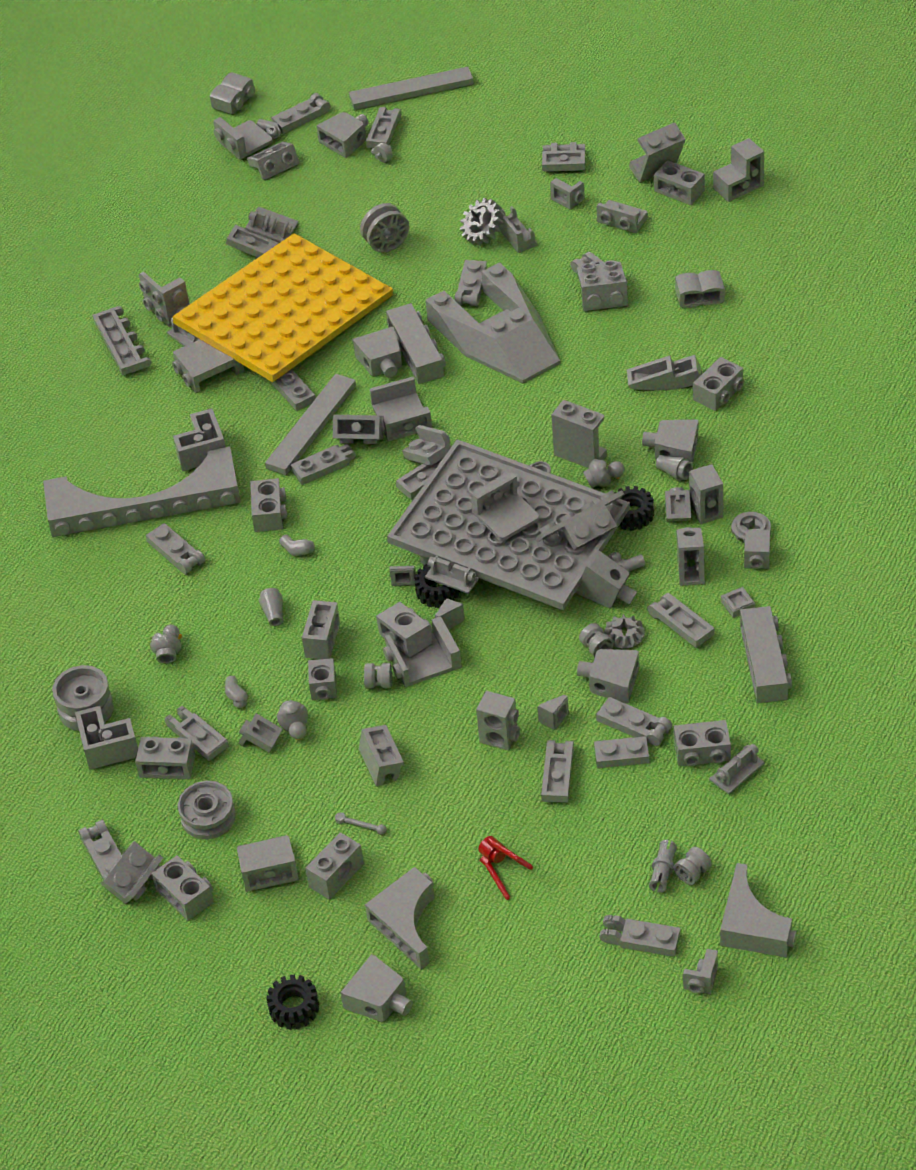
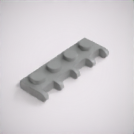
M117 306L94 314L93 320L123 376L149 367L152 362L148 357L142 359L139 357V355L145 352V349L142 345L134 347L132 344L138 336L134 331L126 332L124 328L130 326V321L128 318L119 319L118 316H121L124 310L121 306Z

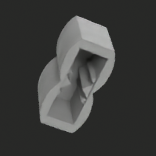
M233 72L229 73L222 83L214 88L210 95L212 108L229 114H235L243 107L244 102L254 95L253 79Z
M708 270L699 274L684 273L675 277V290L680 307L691 308L701 304L713 305L724 302L725 288L719 271Z

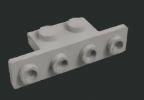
M612 490L601 496L600 499L602 501L597 504L591 501L582 506L580 513L574 515L573 512L564 515L560 518L561 523L555 526L552 522L539 529L541 534L535 538L537 543L563 530L573 550L616 528L617 525L606 506L620 499L624 495L623 491L614 493Z

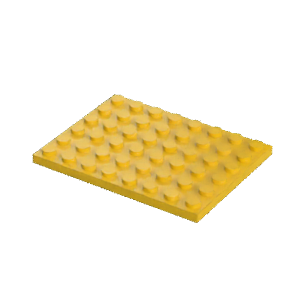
M293 233L173 316V324L229 355L237 362L273 383L393 296V288Z

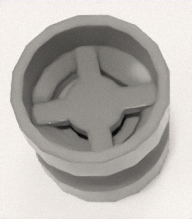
M597 623L589 624L579 635V641L589 648L590 653L594 657L598 650H612L614 646V640L608 634H604L603 629Z
M365 663V689H373L375 686H381L383 689L391 688V663H383L381 666Z
M692 847L686 853V858L680 859L674 865V871L684 883L693 885L700 878V873H705L712 866V862L702 849Z

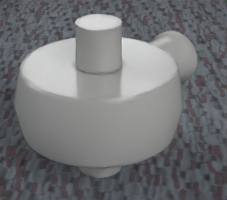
M379 143L375 148L371 149V153L375 155V158L383 163L390 161L393 157L392 148L386 143Z

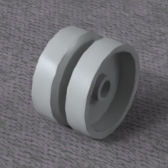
M81 665L71 667L55 679L52 687L53 697L59 718L66 727L79 731L75 712L96 706L101 708L104 723L111 717L114 709L107 677L101 670L93 666Z

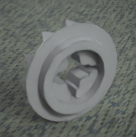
M741 513L732 521V534H735L737 540L743 539L745 542V530L752 527L753 524L755 529L752 530H771V523L761 513Z
M623 614L621 618L614 616L611 622H606L604 634H608L614 640V647L631 648L643 640L645 628H643L642 621H637L634 616L626 618ZM623 627L627 628L626 636H623L621 631Z

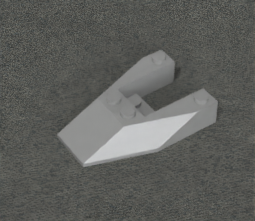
M500 262L481 272L483 292L503 310L489 319L478 323L445 291L425 300L428 321L466 357L495 371L525 383L560 364V359L539 313L513 274Z

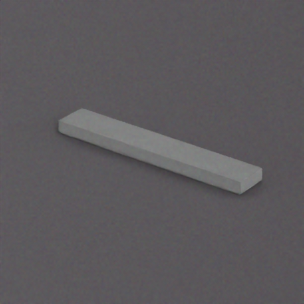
M463 67L349 92V97L354 110L464 87L472 85L474 82L469 68Z
M335 374L265 462L266 469L287 475L291 470V464L299 460L356 387V381Z

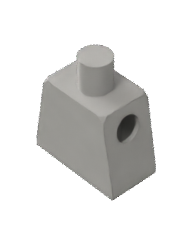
M342 112L316 125L318 141L347 158L365 142V126L369 124V121L364 114H360L355 118L346 112Z
M394 327L353 339L355 357L370 375L376 376L384 373L386 377L391 378L397 374V369L401 368L402 361Z
M662 420L659 422L657 433H643L642 446L655 447L656 460L660 455L688 458L693 464L699 437V420Z
M686 527L684 529H677L679 584H705L704 544L701 528ZM687 560H694L695 565L692 567H688Z
M596 550L585 567L581 577V584L575 593L611 608L617 598L630 605L637 591L625 585L630 575L629 572L601 551Z
M600 649L596 652L593 663L579 661L577 676L589 678L590 691L593 694L606 698L611 697L629 704L639 670V651Z
M372 954L341 991L344 1009L380 1022L386 1021L393 1011L406 1016L413 1005V1002L405 997L404 979Z

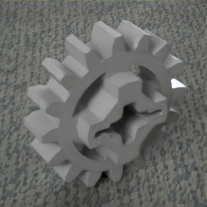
M483 198L482 202L476 200L475 206L469 205V212L464 211L463 214L466 217L460 220L464 224L460 227V230L463 232L462 236L473 245L476 243L480 246L482 241L487 244L490 237L495 239L494 233L501 231L498 227L504 224V221L500 219L504 216V213L501 211L502 207L492 199L487 200Z

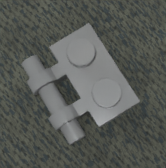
M570 142V144L558 145V143L543 145L542 171L585 170V144Z

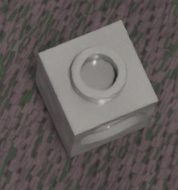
M745 530L744 568L769 569L770 530Z
M334 659L308 660L311 699L325 700L337 698Z

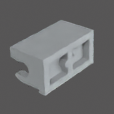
M513 206L510 207L511 213L507 217L502 208L501 211L504 213V216L500 219L504 221V224L499 225L498 228L501 229V233L519 253L537 246L535 233L531 228L527 230L519 221L515 208Z
M387 725L362 729L359 751L375 785H383L385 776L389 773H392L393 781L397 780L404 761Z

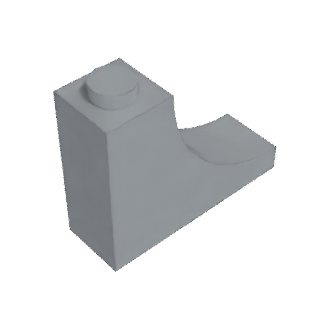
M737 863L720 929V946L787 958L789 947L794 948L796 931L792 930V919L771 912L754 897L747 881L748 865Z
M414 867L367 902L365 908L367 920L422 969L429 964L428 948L419 938L416 928L421 913L435 899L434 883L428 874H422Z

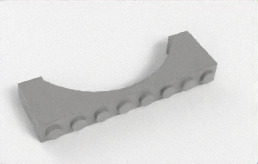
M225 447L207 451L208 455L203 462L185 479L163 491L142 497L110 498L95 495L70 483L67 480V476L44 480L47 518L52 537L241 503L231 448Z

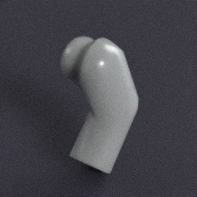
M263 119L257 121V125L264 131H267V134L272 139H277L280 136L281 130L276 122Z
M287 534L283 535L279 540V543L294 557L307 555L315 549V545L311 540L301 539L294 541Z
M618 552L608 555L610 559L628 572L645 566V560L641 554L627 560L621 559V554Z
M228 676L225 680V694L229 699L233 700V705L236 708L245 707L248 699L247 693L238 685V680L235 676Z

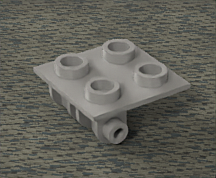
M258 207L255 212H250V220L245 230L268 237L277 242H282L292 234L298 221Z

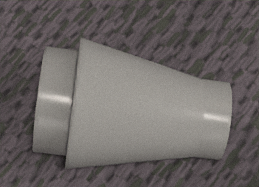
M660 455L656 461V468L681 481L689 479V471L693 470V464L688 458Z
M276 588L263 590L258 601L268 619L269 625H281L283 623V595Z

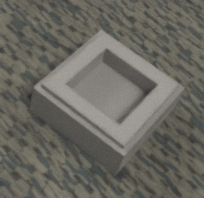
M743 587L721 595L722 604L733 618L740 615L741 609L755 608V602Z

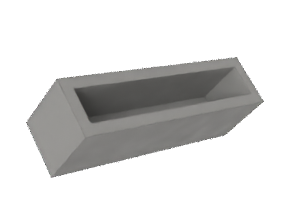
M412 303L387 310L388 328L394 327L400 351L417 383L421 384L443 377V367L446 366L445 358L442 353H438L437 343L435 339L430 338L428 326L423 325L420 312L415 311Z
M770 606L741 609L740 629L756 703L787 700L788 689H792V680L790 673L786 674L785 669H787L786 654H781L780 651L783 650L782 636L776 633L779 630L777 616H772Z

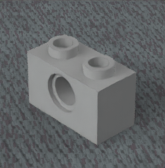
M713 465L689 471L690 506L700 524L723 518V482Z
M401 602L376 615L379 634L384 639L385 636L390 635L396 648L409 658L433 644L431 624L426 619L423 620L412 608L406 607Z
M340 832L305 868L309 887L330 900L363 866L361 845Z

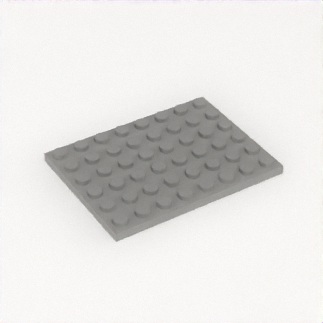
M457 439L387 536V542L428 559L439 556L441 559L449 561L451 567L457 564L465 568H472L473 572H476V577L564 610L581 584V577L586 565L596 550L603 551L629 511L630 502L618 499L606 506L617 527L573 550L563 530L537 543L535 538L541 534L539 529L551 522L554 526L561 523L560 518L570 512H573L574 515L580 513V508L591 501L597 504L602 501L600 497L605 493ZM512 471L517 476V493L539 514V521L512 537L500 541L472 513L471 493L479 487L494 481L497 477Z

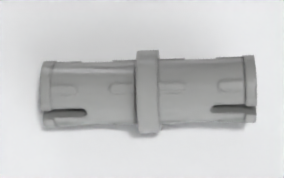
M669 840L660 842L657 858L652 863L653 874L649 887L655 891L656 885L659 883L657 891L659 893L666 890L669 874L674 869L673 858L677 845L671 841L670 847L667 849Z

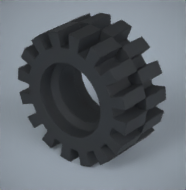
M625 486L624 495L620 499L630 502V506H636L639 509L627 512L620 523L622 529L626 530L627 527H630V531H634V527H637L640 530L642 529V524L647 527L649 521L652 522L654 516L653 496L651 497V493L649 491L646 492L644 488L638 490V486H634L633 489H630V486Z
M427 564L423 565V570L421 568L418 569L414 582L416 596L422 604L427 603L428 607L435 604V608H439V604H443L446 599L455 601L454 598H458L459 590L446 585L441 587L429 586L435 583V581L425 578V575L431 569Z
M294 974L290 975V980H286V977L283 976L281 977V983L276 980L273 983L274 988L269 987L267 1004L274 1023L277 1021L278 1026L281 1028L285 1024L286 1029L291 1030L292 1025H295L296 1029L301 1028L300 1023H304L305 1026L309 1025V1018L314 1021L316 1018L315 1013L319 1012V1001L316 987L312 985L311 980L307 979L305 981L304 976L299 975L297 980ZM297 996L304 999L297 1007L288 1008L282 1005L289 997Z

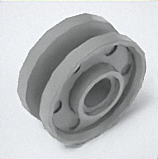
M382 203L373 207L366 213L360 225L362 237L377 252H389L396 249L403 243L409 232V221L395 205L390 203Z
M216 781L197 782L186 788L180 795L178 801L179 815L182 827L189 835L197 839L206 840L217 838L226 833L234 824L236 813L231 792L225 785Z

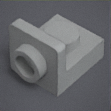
M557 178L550 182L551 200L568 209H572L583 201L585 196L583 182L579 181L574 186H570Z
M675 487L665 491L666 522L691 521L690 490Z
M255 714L251 722L246 719L239 733L243 736L239 744L243 746L245 741L248 740L265 751L270 752L282 728Z
M706 949L704 959H699L697 971L684 969V989L690 990L693 993H712L718 970L717 950Z

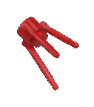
M488 836L481 841L478 847L479 853L483 855L480 862L486 866L504 898L509 900L510 895L491 863H500L507 855L529 870H532L533 866L507 849L494 836Z

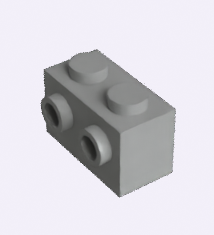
M333 415V438H340V443H354V439H363V444H377V439H383L384 416Z
M141 737L135 760L139 778L190 779L195 759L192 739L181 737Z

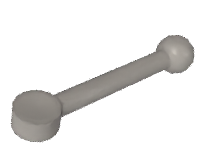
M341 812L335 815V820L338 824L350 823L375 830L380 835L385 834L387 830L383 824L377 826L345 817V814Z

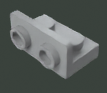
M287 142L278 143L247 158L249 166L259 169L262 179H268L299 164L294 145Z
M608 200L606 204L599 203L596 206L597 222L637 233L648 218V211Z
M418 425L416 431L420 439L413 440L407 448L402 450L405 459L432 466L444 458L450 450V438L442 430Z
M133 841L100 884L125 904L131 899L137 900L146 890L143 884L148 878L150 880L153 879L151 873L160 868L158 864L163 857L161 855L153 857Z

